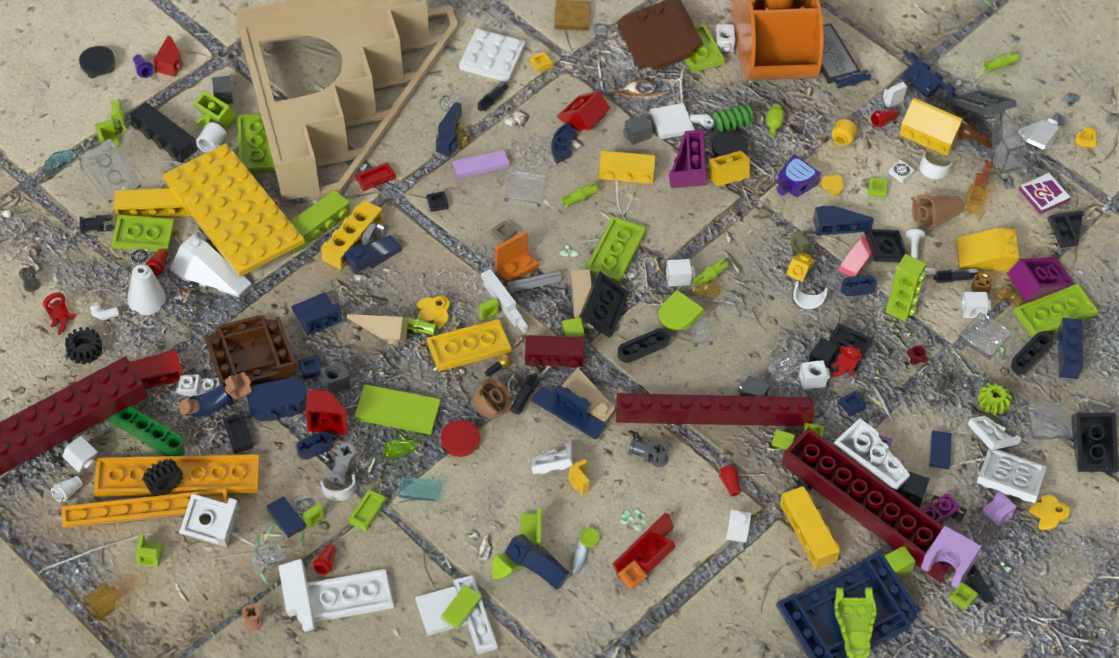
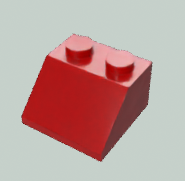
M596 91L578 95L557 117L564 123L568 122L577 131H589L595 127V123L606 116L610 106L601 92Z
M309 390L306 404L308 432H328L347 435L346 409L329 391Z

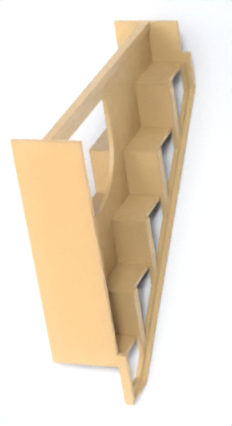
M281 0L235 10L241 46L244 49L279 182L282 202L309 196L310 200L320 199L333 190L342 194L457 31L458 23L451 5L427 10L426 0ZM447 15L450 26L445 33L429 37L428 18ZM311 36L329 42L339 51L343 60L342 70L338 78L333 83H330L329 87L314 94L277 102L274 101L260 46ZM435 45L418 71L403 74L401 52ZM409 82L391 109L376 112L374 89ZM382 120L363 148L348 151L346 127ZM354 159L338 183L319 186L316 167Z

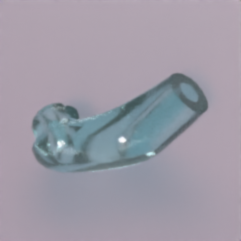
M72 150L54 152L44 162V170L49 173L54 172L61 163L74 159Z

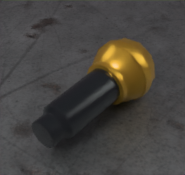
M501 355L495 364L487 368L484 372L485 375L488 377L501 368L509 367L511 364L510 357Z

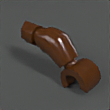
M943 107V111L960 117V114L958 112L953 113L949 111L947 108ZM964 119L962 120L959 137L967 141L977 140V143L990 149L992 148L993 140L988 138V133L984 131L979 132L975 125Z

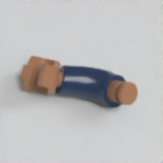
M244 372L236 376L231 375L225 380V383L220 384L213 390L202 395H193L189 400H182L180 402V411L183 414L189 413L192 417H206L222 408L231 399H241L252 392L250 388L251 381Z

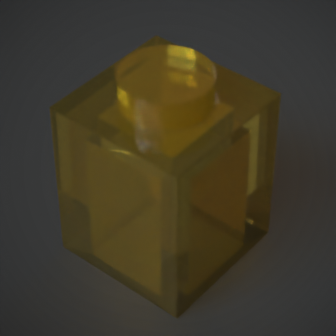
M971 184L963 211L980 216L989 189Z
M106 582L85 596L88 608L99 620H102L121 606L119 592L114 586L110 587Z

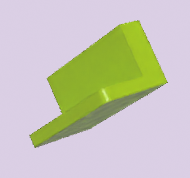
M537 507V514H521L520 535L524 534L536 547L541 546V507Z

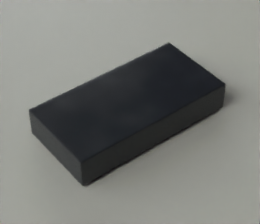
M242 413L223 418L233 453L236 454L253 449Z

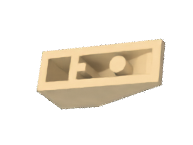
M347 314L349 320L387 342V345L399 346V343L406 344L408 321L405 318Z

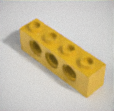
M366 200L356 205L352 214L344 219L341 227L336 229L329 241L322 245V260L341 270L346 265L345 252L358 244L362 245V236L371 223H381L383 221L382 208Z

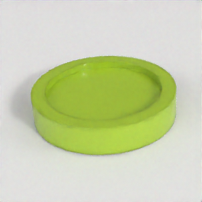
M585 528L580 532L579 540L585 547H594L599 543L600 535L593 528Z

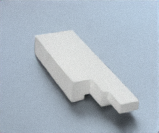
M492 270L481 273L484 287L493 298L497 299L499 307L514 327L518 325L523 333L527 332L528 325L516 309V302Z
M299 559L280 565L279 572L287 614L290 617L298 616L304 632L315 629L304 562Z

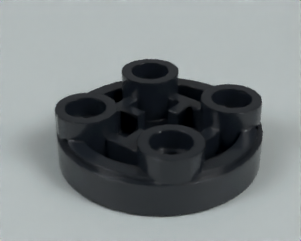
M104 46L89 47L79 57L80 68L89 78H96L97 76L111 73L115 70L114 53Z
M735 131L717 133L711 143L713 157L716 158L738 151L746 154V139Z

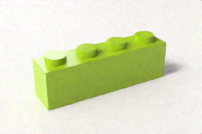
M333 190L290 221L304 238L305 243L291 250V252L296 254L300 250L305 249L312 241L317 240L327 230L332 229L335 224L348 217L350 214L349 201Z

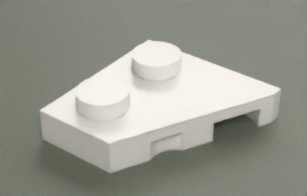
M986 416L970 418L968 422L969 427L991 450L1018 445L1022 439L1018 435L1015 437L1005 433V427L996 424Z
M572 442L567 443V449L560 452L553 449L532 458L533 474H546L551 470H565L572 466Z

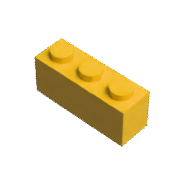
M601 151L599 179L653 184L655 155Z

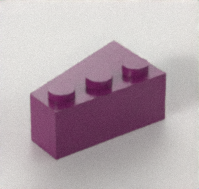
M703 130L685 131L679 146L678 155L674 159L673 168L669 172L671 188L707 185Z

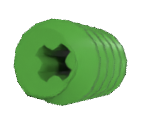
M744 104L743 106H737V108L731 107L730 109H724V111L718 110L717 113L713 112V120L719 132L723 131V127L726 131H729L730 126L733 130H736V124H738L739 128H743V122L746 127L750 125V121L753 120V112L749 104Z

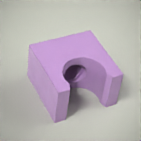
M944 526L926 553L921 569L928 572L932 565L938 561L950 563L956 570L951 586L958 589L975 563L981 546Z

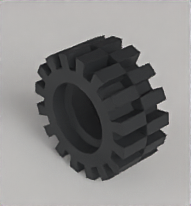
M79 327V331H76V329L72 330L73 334L69 333L68 338L66 337L65 347L70 360H75L77 364L79 361H81V364H85V361L92 363L91 359L97 360V356H100L102 351L98 332L95 333L94 329L90 331L89 327H86L85 330L82 327ZM80 343H91V345L88 348H76V346Z
M164 459L163 462L161 460L157 461L158 464H152V468H147V472H144L143 481L152 495L159 496L160 493L165 495L166 491L169 493L172 488L176 489L177 484L180 485L181 480H183V473L172 459Z

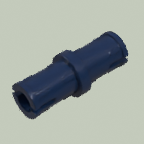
M867 69L857 73L851 72L846 76L835 78V85H837L838 89L849 85L856 86L860 82L869 81L871 75H866V73H869Z

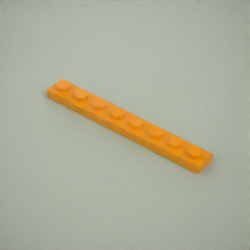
M227 489L61 506L63 528L181 516L185 515L192 494L227 504Z

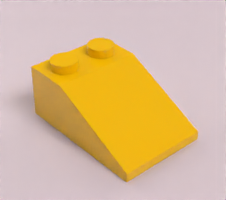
M995 228L956 239L959 269L977 268V270L1009 271L1019 260L1016 229Z

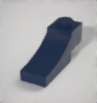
M458 102L452 105L438 125L436 152L447 157L453 151H456L459 145L455 128L462 116V104Z
M389 235L377 242L368 245L358 244L346 251L345 262L357 274L368 266L373 269L401 252L402 246Z
M524 534L513 537L505 550V553L518 566L522 565L533 571L555 589L561 588L570 574L543 546L536 547Z

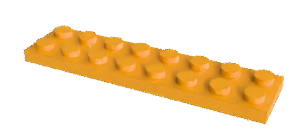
M259 454L96 458L95 497L152 495L142 477H144V472H147V468H152V464L156 465L158 464L157 461L161 460L163 462L164 459L175 461L183 473V480H181L180 485L177 484V488H172L169 493L166 491L165 495L227 489V494L258 493Z

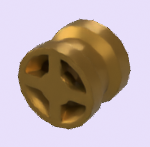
M986 273L976 274L971 285L972 292H987L988 294L992 285L990 275Z

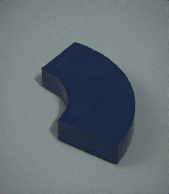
M568 122L555 132L552 139L551 153L556 164L572 157L570 144L577 138V133Z

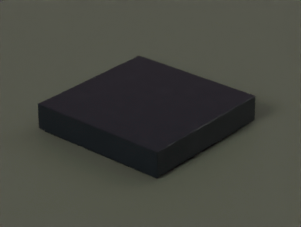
M866 229L864 232L875 262L900 263L904 255H908L899 230Z

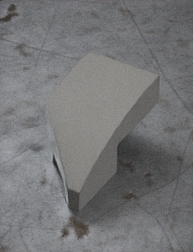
M371 223L362 236V244L368 245L373 243L376 236L384 238L389 225Z

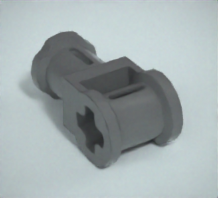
M633 438L629 446L628 455L632 456L634 454L644 457L645 462L651 463L656 467H663L668 462L667 453L669 447L663 441L654 442L648 440L646 444L638 442Z

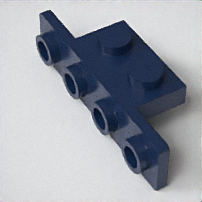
M906 50L903 52L905 57L913 63L903 74V77L926 97L929 98L939 87L952 97L957 96L954 92L956 90L954 86L949 82L945 84L942 81V76L937 72L933 74L930 71L929 65L918 61L919 58L913 52L908 53Z
M558 385L553 393L547 388L541 387L532 397L533 403L593 439H597L606 428L604 422L591 415V403L587 399L574 394L569 388Z

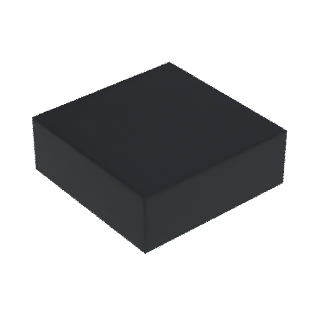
M444 191L426 194L430 212L449 209Z

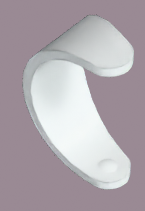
M926 152L923 153L920 162L922 174L931 179H941L948 175L953 163H950L948 166H938L929 162L925 158Z
M796 281L793 296L795 302L800 307L814 309L824 302L828 288H825L821 294L807 295L798 290V281Z
M352 474L353 483L351 486L340 491L329 490L324 486L323 481H320L323 494L332 501L347 500L354 494L356 489L355 475Z

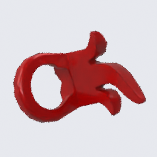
M61 292L52 293L43 301V307L52 319L50 326L56 327L57 320L61 323L58 335H61L67 326L66 317L68 319L76 317V314L69 313L65 305L66 298ZM55 298H61V300H55L53 303H49L51 300Z
M853 345L841 346V354L837 362L830 364L832 367H838L840 364L841 366L837 372L830 374V378L842 376L847 369H849V375L854 378L853 370L862 358L860 349H855Z

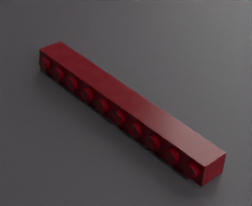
M617 393L616 423L804 426L805 423L812 424L814 417L813 397Z

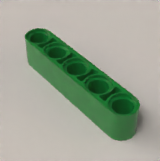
M131 406L106 419L165 456H184L185 454L183 439L180 435Z

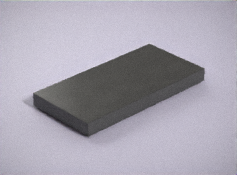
M981 89L950 98L951 105L985 116L1017 107L1016 100Z

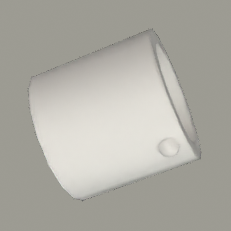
M208 123L197 138L196 144L200 150L207 153L221 146L227 137V133L222 126L216 123Z

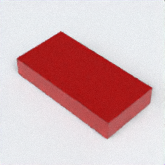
M388 162L355 175V180L363 192L396 179V174Z

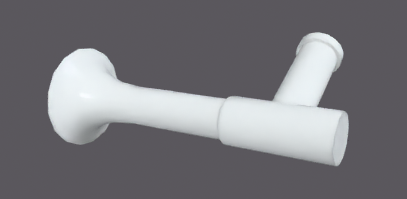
M910 229L906 232V236L911 240V256L918 259L919 240L924 238L925 233L919 229ZM925 267L926 275L933 276L935 268Z

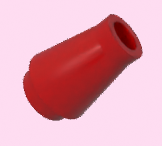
M894 108L877 110L871 115V122L875 127L882 128L893 119H896L898 113Z
M158 249L146 262V265L151 268L155 276L164 271L168 252L164 249Z
M734 465L721 468L719 470V478L728 490L729 495H739L741 490L738 469H735Z
M326 544L325 548L313 561V569L318 574L327 575L332 571L337 551L334 545Z

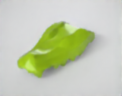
M872 587L865 588V598H843V588H836L835 616L845 642L846 654L849 658H867L870 655V640L876 618V605L872 594Z

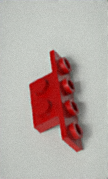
M664 513L613 562V567L619 579L621 578L618 576V573L634 560L643 571L651 572L676 547L673 540L665 538L674 528L668 513Z

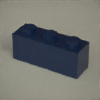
M1062 318L1058 328L1059 377L1078 379L1083 368L1082 320Z

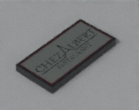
M832 23L823 25V56L820 71L828 84L835 82V78L846 76L851 72H861Z

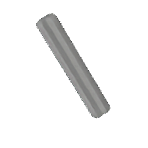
M560 271L510 281L507 282V289L509 293L553 284L561 282L562 276Z

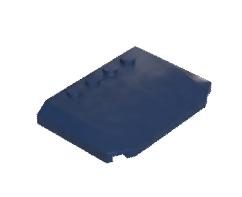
M881 550L864 558L861 563L797 595L794 593L776 603L778 610L808 658H849L846 654L845 642L835 616L836 588H843V598H865V588L872 587V594L876 605V618L870 640V650L906 632L919 613L918 607Z

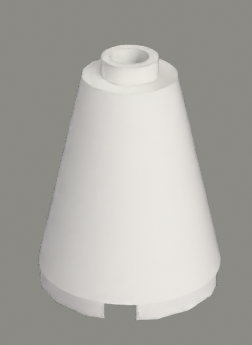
M138 265L132 270L127 297L130 309L139 312L141 315H151L158 312L166 302L164 289L151 268L147 265Z

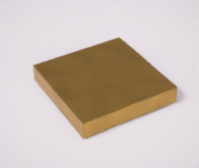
M556 0L555 29L589 31L590 1Z

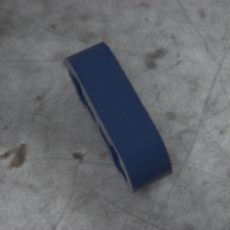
M870 275L847 277L842 281L841 292L846 296L872 294L875 292L877 280Z
M320 432L299 441L297 444L298 456L301 459L307 460L331 450L333 447L332 435L328 432ZM306 447L309 451L306 452L302 448Z

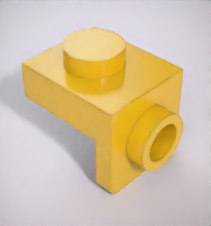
M799 252L792 258L787 275L803 282L807 272L814 267L816 260L807 253Z
M586 459L580 462L576 461L569 467L568 479L572 487L578 490L581 495L589 492L590 481L584 475L587 472L588 465Z

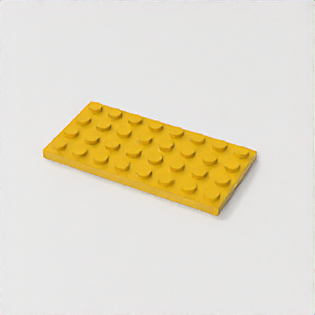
M227 143L162 175L163 181L239 277L305 244L301 234Z

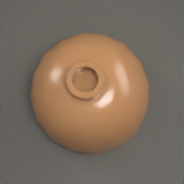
M488 378L475 388L472 401L475 409L482 416L498 418L510 411L512 402L509 403L508 399L510 393L501 381L497 379L493 381L490 380L491 378Z

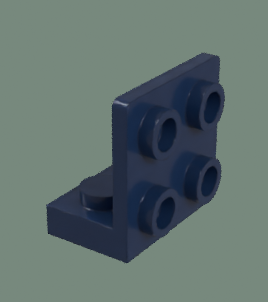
M326 293L291 306L293 313L307 336L342 322L340 305L338 303L332 304Z

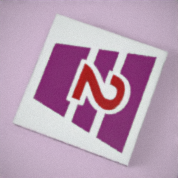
M1050 173L1019 187V191L1039 214L1065 204L1071 198Z

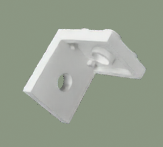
M192 494L179 534L227 548L235 525L234 522L240 509L237 500L229 498L226 504ZM204 514L211 516V522L207 525L200 523V517Z

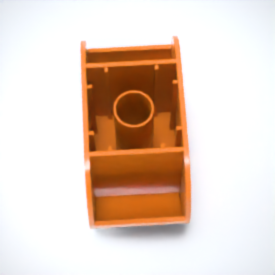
M731 0L732 20L740 68L745 81L815 79L818 77L822 64L824 39L823 18L819 0Z

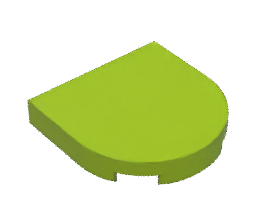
M676 290L660 307L659 319L662 326L669 331L686 330L705 311L701 306Z

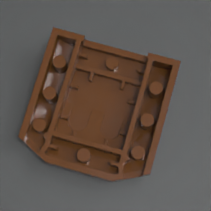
M681 0L661 1L624 15L617 22L618 30L638 70H642V67H651L652 70L664 68L690 58L694 54V50L699 46L700 48L703 46V41Z
M258 315L222 324L216 328L215 333L210 336L208 334L204 336L219 384L225 383V380L231 375L236 376L244 372L251 381L250 386L289 377L297 370V363L280 317H275L276 320L265 319V316Z

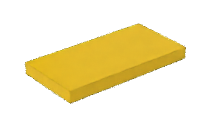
M500 319L426 338L438 372L507 354L512 350Z

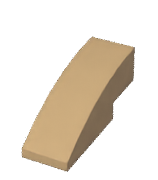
M590 269L571 270L570 283L574 318H579L591 288ZM581 318L583 329H594L593 326Z

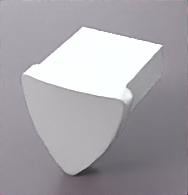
M904 82L884 90L883 101L888 108L904 101L907 85Z

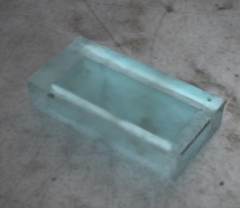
M401 477L399 498L439 502L441 480Z

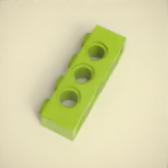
M907 254L904 255L896 270L885 313L904 322L907 321L909 316L913 317L917 309L916 304L920 299L919 293L924 285L921 282L924 281L927 274L925 272L927 263Z

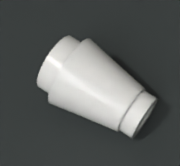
M78 476L54 484L51 494L57 502H65L83 486L82 481Z

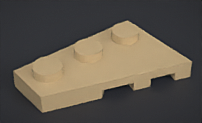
M577 367L562 387L569 388L574 394L587 399L591 403V415L606 424L614 415L615 407Z

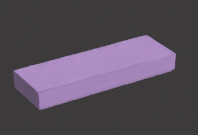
M501 150L452 161V167L457 179L508 168L509 161L505 151Z

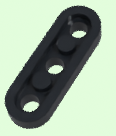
M659 328L622 343L618 347L617 357L625 363L640 359L667 347L670 342V334L667 330Z
M1046 332L1037 333L1013 357L1011 362L1013 372L1020 375L1029 372L1051 349L1053 344L1052 336Z

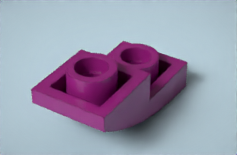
M945 493L933 504L929 503L922 511L941 524L961 508L948 493Z

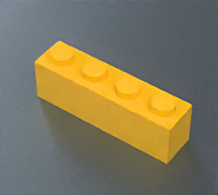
M170 188L115 190L114 211L116 219L118 215L155 218L191 217Z
M804 486L782 493L780 506L814 568L818 569L837 562L841 552L840 546L832 538L829 526L823 522L821 511L818 508L816 509L813 504L812 495L809 492L807 493Z

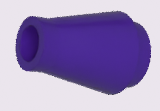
M140 54L133 57L138 76L142 78L150 77L153 74V65Z

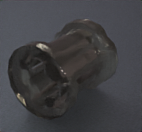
M28 266L19 271V276L24 282L23 287L25 291L32 292L41 286L39 279L36 278L34 267Z

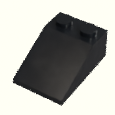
M1075 413L1071 415L1072 438L1078 472H1118L1116 413Z

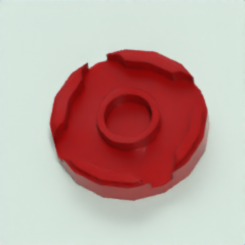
M452 421L442 430L441 444L443 449H446L452 456H469L479 447L480 433L477 427L469 421Z

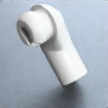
M690 115L691 123H699L706 129L714 127V120L709 115Z
M98 303L90 306L91 315L100 320L119 316L117 307L104 310L100 308Z

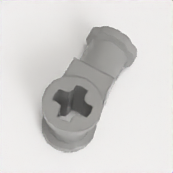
M343 443L338 447L334 469L328 475V480L335 485H344L346 473H349L350 468L355 464V447L350 443Z

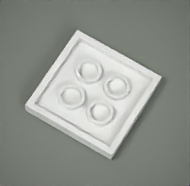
M476 28L459 63V69L509 83L525 48L526 41Z
M989 448L977 483L986 488L999 490L1006 495H1013L1024 501L1035 503L1046 466Z

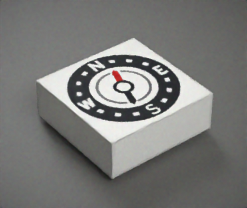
M900 160L889 169L888 174L903 183L914 174V169Z

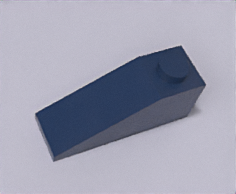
M836 206L815 207L813 216L817 236L865 232L866 229H872L874 221L873 217Z

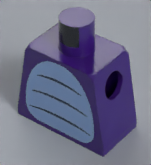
M794 154L779 173L777 191L783 196L789 192L793 196L799 197L819 185L821 173Z

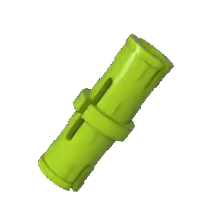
M1015 51L1006 55H998L995 59L985 61L983 66L986 72L999 68L1003 69L1009 64L1018 62L1019 56Z
M113 99L110 105L112 108L111 119L114 121L115 132L120 133L119 127H121V131L124 133L126 131V115L122 108V101L117 99L116 105L115 99Z
M591 182L582 188H576L570 194L562 196L563 205L565 204L567 208L578 201H584L588 196L598 193L597 185Z
M721 258L712 266H707L704 272L693 278L694 284H698L697 287L702 288L710 280H715L718 274L729 268L727 261L722 263L725 259Z
M403 315L400 316L408 321L407 329L413 330L414 333L422 332L435 336L437 333L438 324L422 321L421 318L413 319Z

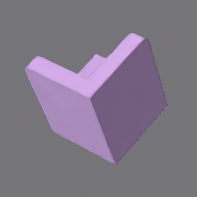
M998 491L994 500L985 506L982 512L997 527H1000L1013 517L1016 506L1001 491Z

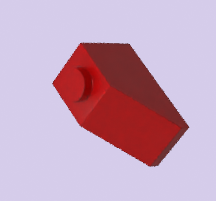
M167 35L154 58L155 72L175 77L178 71H181L183 61L172 37Z

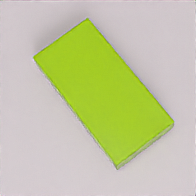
M369 489L349 517L348 523L367 531L386 503V497Z
M464 585L441 615V620L459 630L481 601L482 595Z

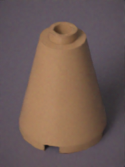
M921 194L917 195L916 201L912 203L913 219L918 221L920 224L918 227L924 231L934 229L961 214L964 209V202L959 196Z

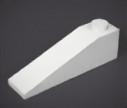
M1048 118V120L1044 119L1021 128L1017 133L1027 143L1046 149L1053 146L1061 126L1057 125L1058 121Z
M195 234L180 246L170 266V271L184 281L198 282L200 286H211L217 288L220 292L240 297L252 286L250 281L244 276L239 277L216 250Z
M860 418L834 442V446L888 486L898 489L910 477V474L897 457H894L889 451L888 445L879 438L878 432Z

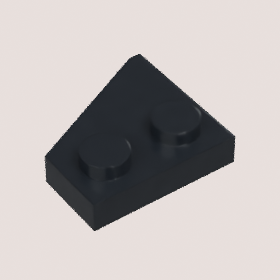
M1083 210L1049 216L1048 221L1060 248L1078 246L1084 214Z
M838 323L829 341L838 346L837 351L840 354L841 346L853 345L855 349H860L862 358L854 368L857 371L873 338Z

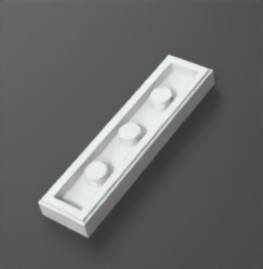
M473 575L453 580L457 593L460 592L464 585L479 593ZM481 599L467 618V626L477 655L498 649Z

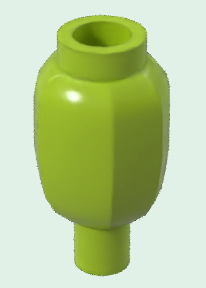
M775 104L767 112L766 123L770 128L769 135L771 136L776 135L777 129L784 122L785 114L781 105Z

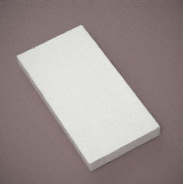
M386 569L307 583L314 618L313 623L394 608Z

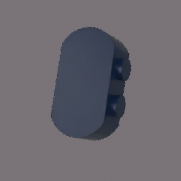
M294 377L254 385L251 388L252 392L247 395L250 415L260 422L273 421L278 418L293 417L301 414L306 409L307 404L306 386L301 380Z

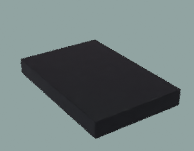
M600 271L596 273L579 317L609 338L613 335L629 292Z

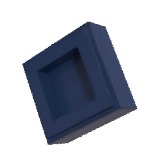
M317 355L298 361L304 380L321 375V365Z
M856 391L839 399V404L849 417L866 409V404Z

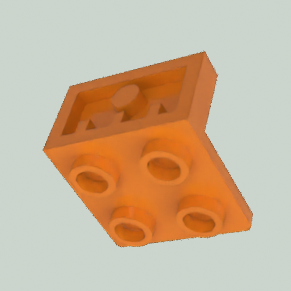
M527 231L518 233L513 238L501 242L495 247V271L506 284L538 268V262L528 252Z

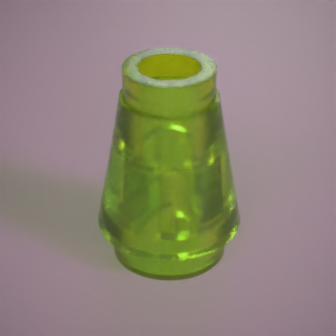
M388 440V442L383 444L385 457L395 459L413 452V441Z

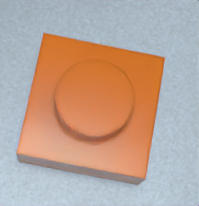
M635 560L618 573V576L630 590L647 577Z

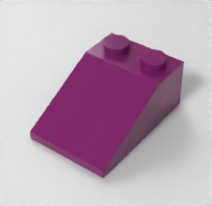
M1056 257L1019 259L1007 273L1011 282L1017 287L1021 297L1026 302H1031L1075 285Z

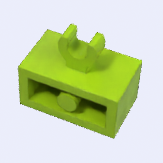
M205 90L193 103L197 110L204 115L197 120V124L200 127L204 123H206L203 126L205 128L208 123L215 122L227 130L237 118V115L230 106Z

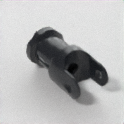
M96 215V217L91 218L80 217L81 233L97 230V232L114 230V225H105L103 223L104 221H111L113 216Z

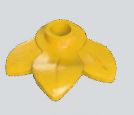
M442 295L434 298L426 297L416 304L421 310L418 318H421L422 321H433L434 324H438V329H441L449 319L447 311L450 307L447 297ZM439 302H443L441 306H437Z
M1042 495L1041 502L1033 504L1029 509V513L1041 518L1039 530H1050L1056 528L1059 522H1063L1069 517L1070 509L1067 504L1059 502L1055 496Z

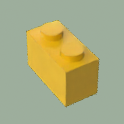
M742 151L709 159V179L717 186H724L728 183L738 182L750 177V158Z

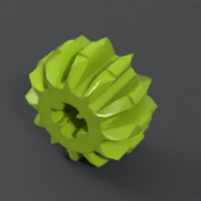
M996 382L993 385L987 383L979 392L978 402L980 403V409H986V413L992 412L993 416L997 412L1002 415L1004 411L1009 409L1012 396L1009 395V389H1004V385L997 386Z

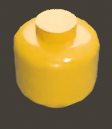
M840 119L836 122L831 136L836 144L841 146L849 145L854 140L857 127L851 120Z

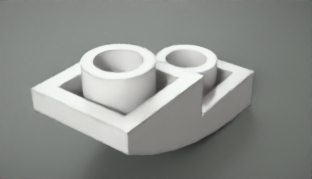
M199 374L180 376L177 392L178 394L190 397L202 395L220 384L218 378L201 379Z

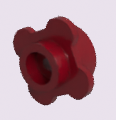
M914 346L912 349L907 350L911 364L917 365V363L928 362L926 350L923 347Z

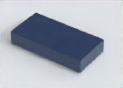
M932 430L929 467L950 468L952 433Z
M284 496L266 505L267 510L287 538L306 529L305 524Z

